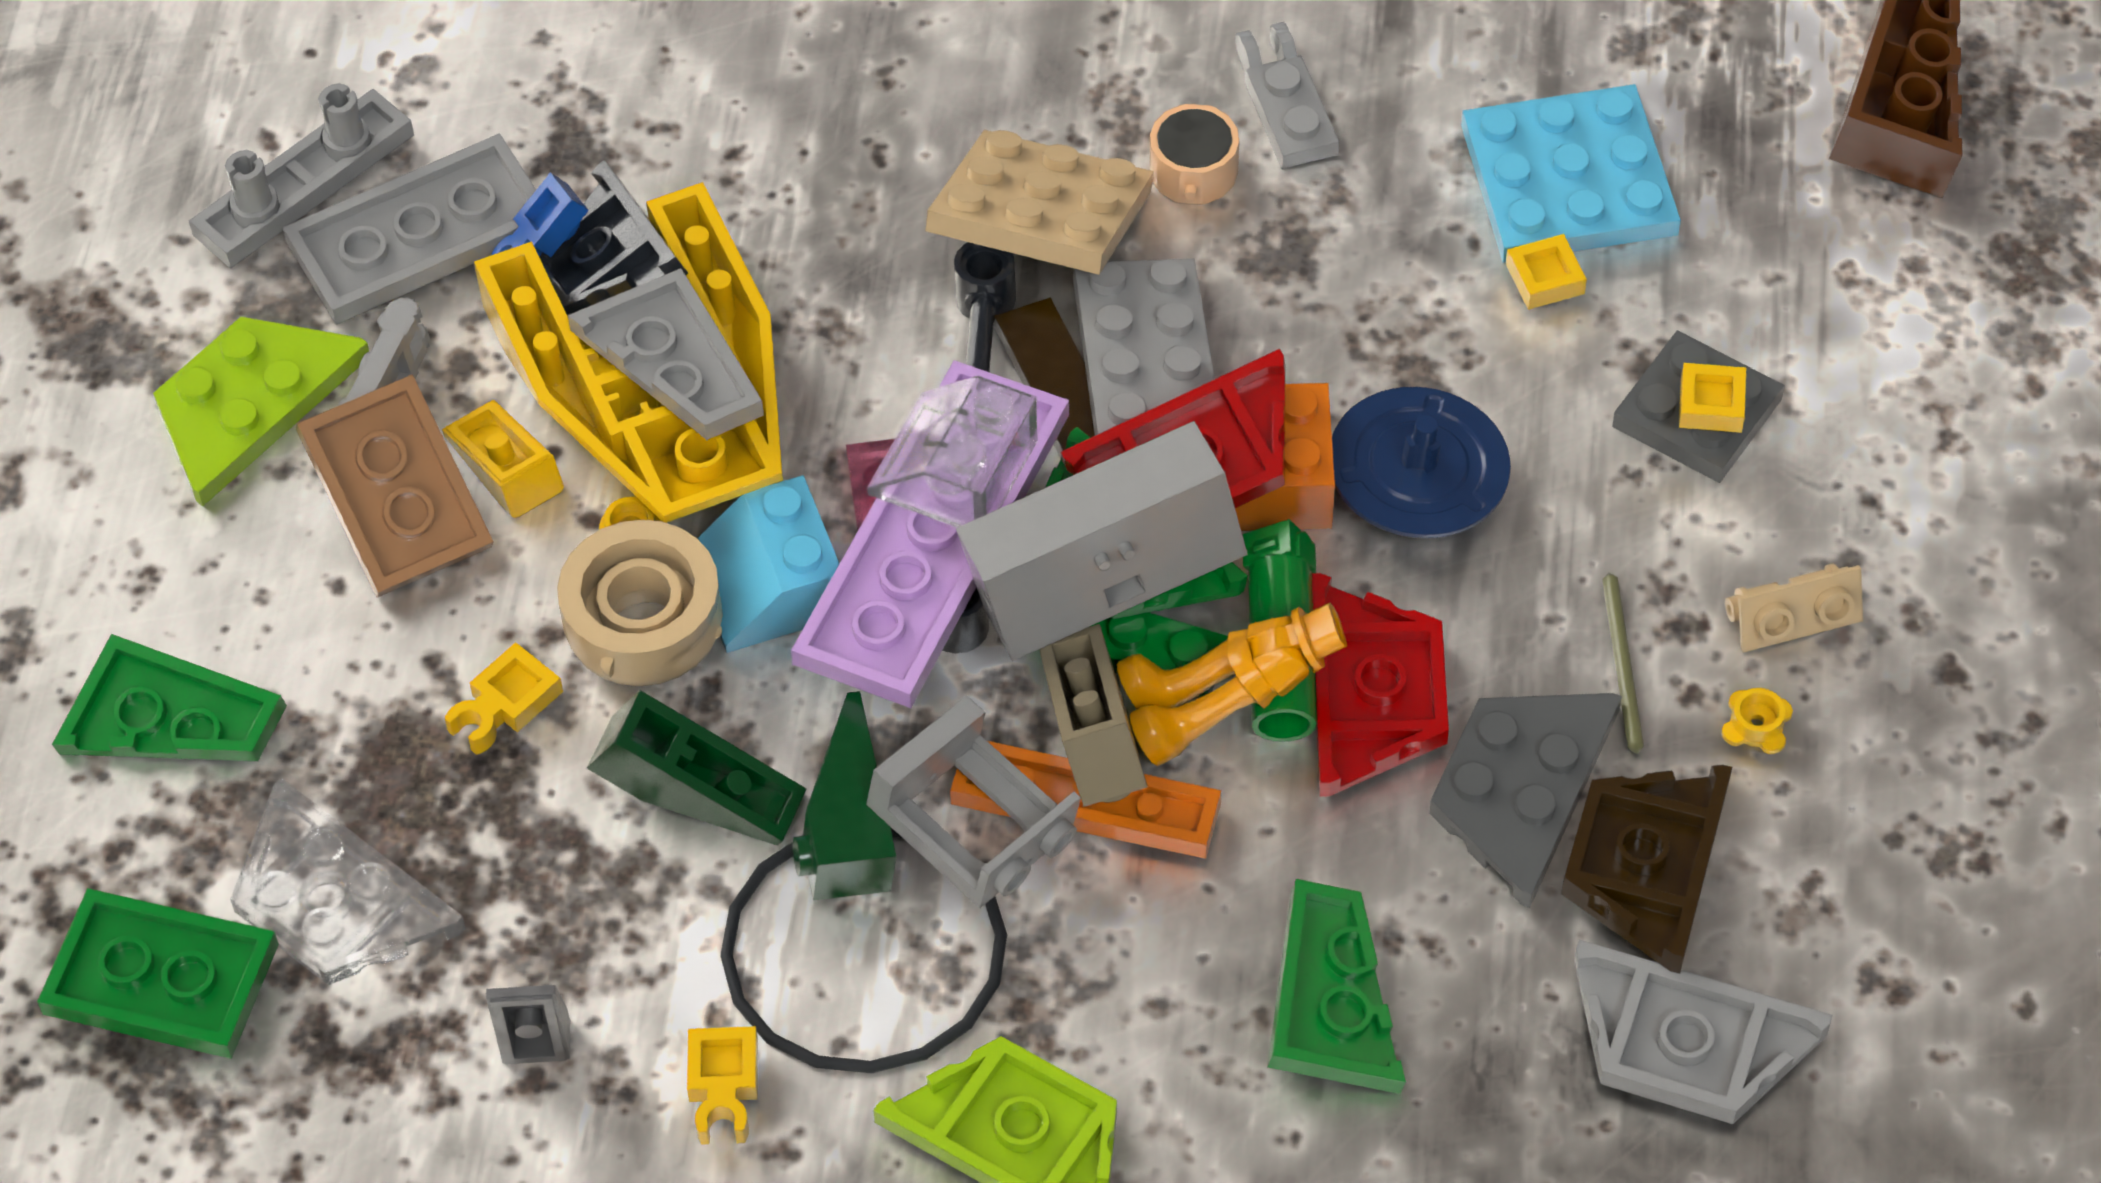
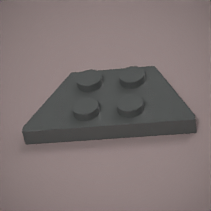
M1615 693L1479 698L1430 801L1429 814L1449 834L1461 838L1467 846V852L1485 869L1491 865L1513 887L1512 896L1521 905L1529 908L1532 905L1620 711L1622 700L1620 695Z

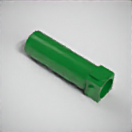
M1290 519L1242 534L1248 554L1243 557V567L1248 571L1249 624L1271 618L1291 616V611L1298 607L1303 609L1306 614L1313 611L1312 573H1316V546L1310 536L1305 531H1301ZM1309 668V675L1292 691L1283 697L1275 696L1265 709L1257 703L1251 704L1252 729L1256 735L1271 741L1289 742L1305 738L1316 730L1315 673L1312 672L1311 668Z

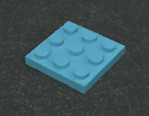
M1636 84L1462 110L1461 127L1502 263L1506 262L1507 249L1561 234L1565 235L1573 252L1679 235L1681 219Z

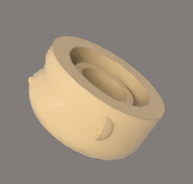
M652 520L619 522L602 528L584 539L570 553L561 569L557 592L565 636L572 651L585 667L603 679L620 685L648 686L662 684L679 678L695 668L706 657L715 640L722 634L721 622L723 613L716 565L706 547L695 536L680 527ZM642 602L659 603L665 606L655 616L642 620L627 619L618 615L627 607Z

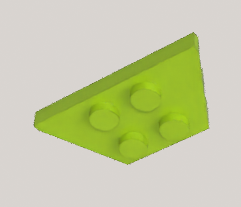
M240 317L153 393L157 408L170 434L174 449L189 480L196 502L201 506L206 505L359 368L363 356L369 352L368 343L360 337Z
M1002 1036L974 1050L971 1056L964 1062L948 1064L926 1076L927 1085L896 1102H893L889 1096L880 1101L873 1109L874 1123L980 1183H1110L1117 1119V1100Z

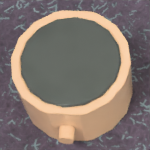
M1183 104L1165 111L1154 122L1150 133L1149 168L1151 171H1154L1152 182L1161 194L1177 203L1202 205L1222 198L1234 186L1239 165V135L1237 126L1227 114L1210 105Z

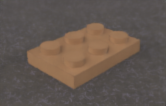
M413 374L297 423L296 431L376 598L492 548L494 541Z

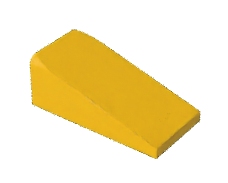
M491 400L442 429L444 437L496 501L513 518L522 516L562 492L564 484L554 456L495 400Z

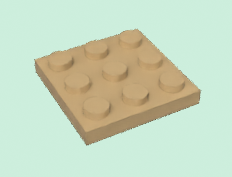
M984 130L927 210L925 231L1100 275L1151 193L1154 171L1135 167L1130 161L1120 158L1102 159L1081 154L1073 147L1067 145H1045L1024 140L1018 134L1010 131L998 130L992 132Z

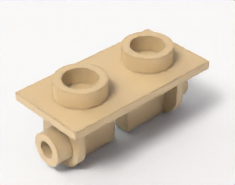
M1832 563L1826 565L1824 570L1789 578L1788 584L1779 585L1777 582L1750 589L1745 587L1736 588L1735 595L1725 599V607L1730 621H1739L1742 652L1863 622L1861 567L1857 565L1850 568L1847 566L1838 568Z

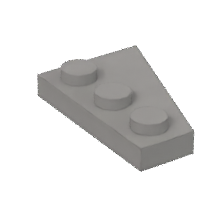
M681 268L568 315L570 331L706 440L764 416L762 399Z

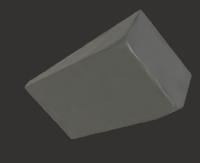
M556 985L486 989V1000L502 1063L519 1064L566 1061V1059H570V1018L568 1009Z

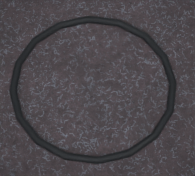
M891 828L892 837L902 838ZM793 842L758 864L729 906L720 957L734 1006L751 1026H756L757 1033L767 1044L814 1068L872 1074L927 1060L974 1026L1001 982L1007 932L996 897L994 896L985 904L995 935L989 978L961 1021L922 1048L871 1061L819 1056L775 1034L744 998L733 957L742 909L767 873L793 857Z

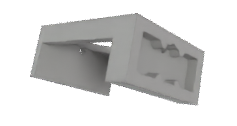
M965 696L874 769L866 805L977 907L981 908L998 893H1001L1003 896L1013 893L1029 875L1031 865L1044 854L1053 858L1067 847L1077 832V828L1073 824L1081 797L1072 792L1057 805L980 735L986 712L970 697ZM953 766L957 767L1024 830L1021 836L988 863H984L974 857L912 800Z

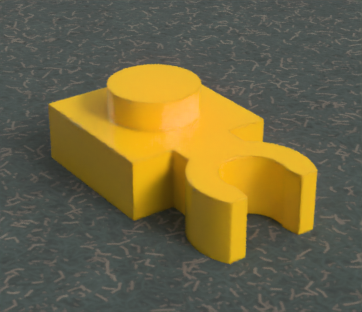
M515 642L469 682L472 697L475 700L461 701L448 710L445 715L447 730L454 736L466 725H479L468 736L471 751L476 755L481 754L493 745L497 735L496 729L504 722L513 730L519 732L562 694L561 678Z
M756 1026L688 1029L687 1092L689 1102H703L695 1114L697 1136L701 1145L710 1143V1127L714 1122L721 1119L730 1120L734 1123L737 1143H745L748 1138L749 1124L747 1112L739 1100H758V1036Z

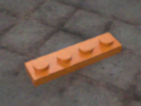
M987 741L1057 805L1072 792L1080 796L1068 758ZM957 768L950 789L951 805L1011 817ZM1144 774L1147 788L1131 792L1121 800L1098 802L1085 807L1082 800H1080L1073 824L1077 828V832L1206 859L1221 806L1222 790Z

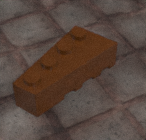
M1880 0L1829 160L1940 198L1944 197L1963 156L1962 138H1959L1962 95L1958 94V72L1961 67V47H1958L1957 28L1961 22L1960 0Z

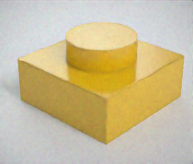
M1564 234L1507 249L1506 266L1528 310L1585 294L1587 279Z
M1683 363L1680 387L1679 428L1742 433L1745 419L1746 367Z

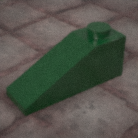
M641 690L611 717L587 766L588 770L643 802L777 846L783 842L807 788Z
M860 691L848 692L806 808L803 836L793 838V858L798 877L808 876L813 901L889 892L892 888L897 855L891 828L866 805L873 771L877 768Z

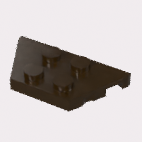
M1714 765L1711 766L1709 777L1675 780L1673 770L1647 773L1643 777L1635 779L1618 776L1591 780L1565 872L1561 894L1671 972L1681 973L1733 768L1731 766Z

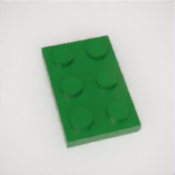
M87 888L37 1003L42 1015L232 1059L279 943L275 931Z

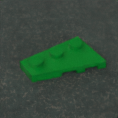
M111 634L52 745L59 755L259 761L287 705L279 694Z
M1301 879L1295 880L1290 894L1267 1068L1401 1094L1406 1080L1401 1060H1396L1390 1034L1393 1028L1388 1004H1383L1376 975L1378 961L1360 891Z

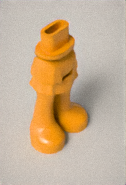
M1328 603L1307 614L1298 607L1291 611V616L1271 618L1249 624L1248 629L1231 631L1228 633L1227 640L1203 656L1184 666L1171 670L1161 669L1142 654L1128 656L1118 661L1117 671L1127 696L1136 708V710L1129 714L1134 735L1148 759L1154 765L1160 766L1181 755L1192 741L1235 711L1253 703H1257L1265 709L1275 696H1285L1309 675V668H1311L1313 673H1316L1325 667L1324 657L1347 647V642L1339 616L1333 605ZM1236 675L1233 679H1231L1221 687L1194 701L1189 702L1190 700L1204 693L1216 684L1222 682L1223 680L1231 676Z

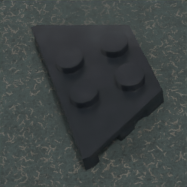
M605 160L599 163L591 173L599 184L583 203L589 211L580 221L576 233L569 240L563 242L552 257L543 252L539 256L567 316L680 268L685 275L688 274L679 259Z

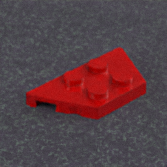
M1277 349L1062 451L1061 456L1067 471L1075 475L1195 421L1225 472L1235 508L1284 486L1286 365L1284 355L1281 349Z
M1312 573L1313 610L1331 603L1339 616L1347 642V647L1324 657L1325 667L1315 673L1319 797H1330L1448 744L1449 722L1443 625L1439 619L1416 610L1400 609L1391 600L1370 592L1366 593L1364 599L1332 587V577L1322 573Z

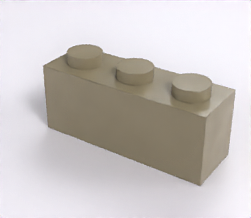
M1100 624L1087 627L1039 649L1062 743L1083 806L1098 802H1115L1127 797L1131 792L1147 788L1119 682Z

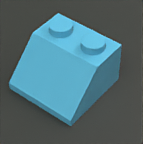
M804 475L740 496L697 538L710 552L717 568L723 613L721 622L722 634L720 637L726 653L803 630L840 564Z

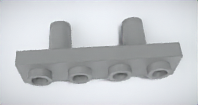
M338 83L326 87L318 98L325 122L316 130L265 166L263 160L260 157L257 159L256 153L249 150L238 151L227 159L225 169L232 190L189 220L193 236L229 268L234 267L282 232V227L296 222L413 137L414 131L411 119L374 89H371L357 99L356 93L354 91L350 92L349 87L345 84Z

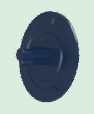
M1400 387L1378 392L1350 408L1338 422L1332 435L1334 480L1337 492L1358 516L1368 523L1393 534L1426 539L1446 537L1464 532L1485 520L1500 504L1507 490L1511 471L1510 455L1501 432L1495 423L1478 407L1459 396L1445 391L1426 387Z

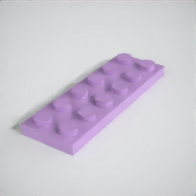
M954 360L791 649L792 665L912 708L976 589V584L956 528L1026 496L1069 416V400Z

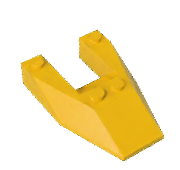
M703 182L646 201L649 220L687 270L688 274L686 277L762 399L764 416L708 440L570 331L568 316L532 241L474 261L483 308L503 351L538 404L665 523L783 481L771 314Z

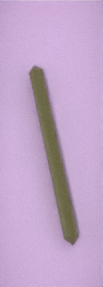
M1608 573L1602 579L1619 694L1622 696L1621 707L1628 749L1638 754L1644 747L1619 582L1617 576Z

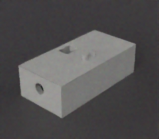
M1195 421L956 528L983 607L1011 661H1015L1248 555L1225 472Z

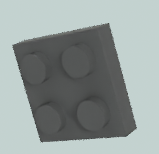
M1677 330L1615 410L1612 427L1721 483L1781 402L1785 385ZM1683 363L1746 367L1745 419L1742 433L1679 428L1680 387Z

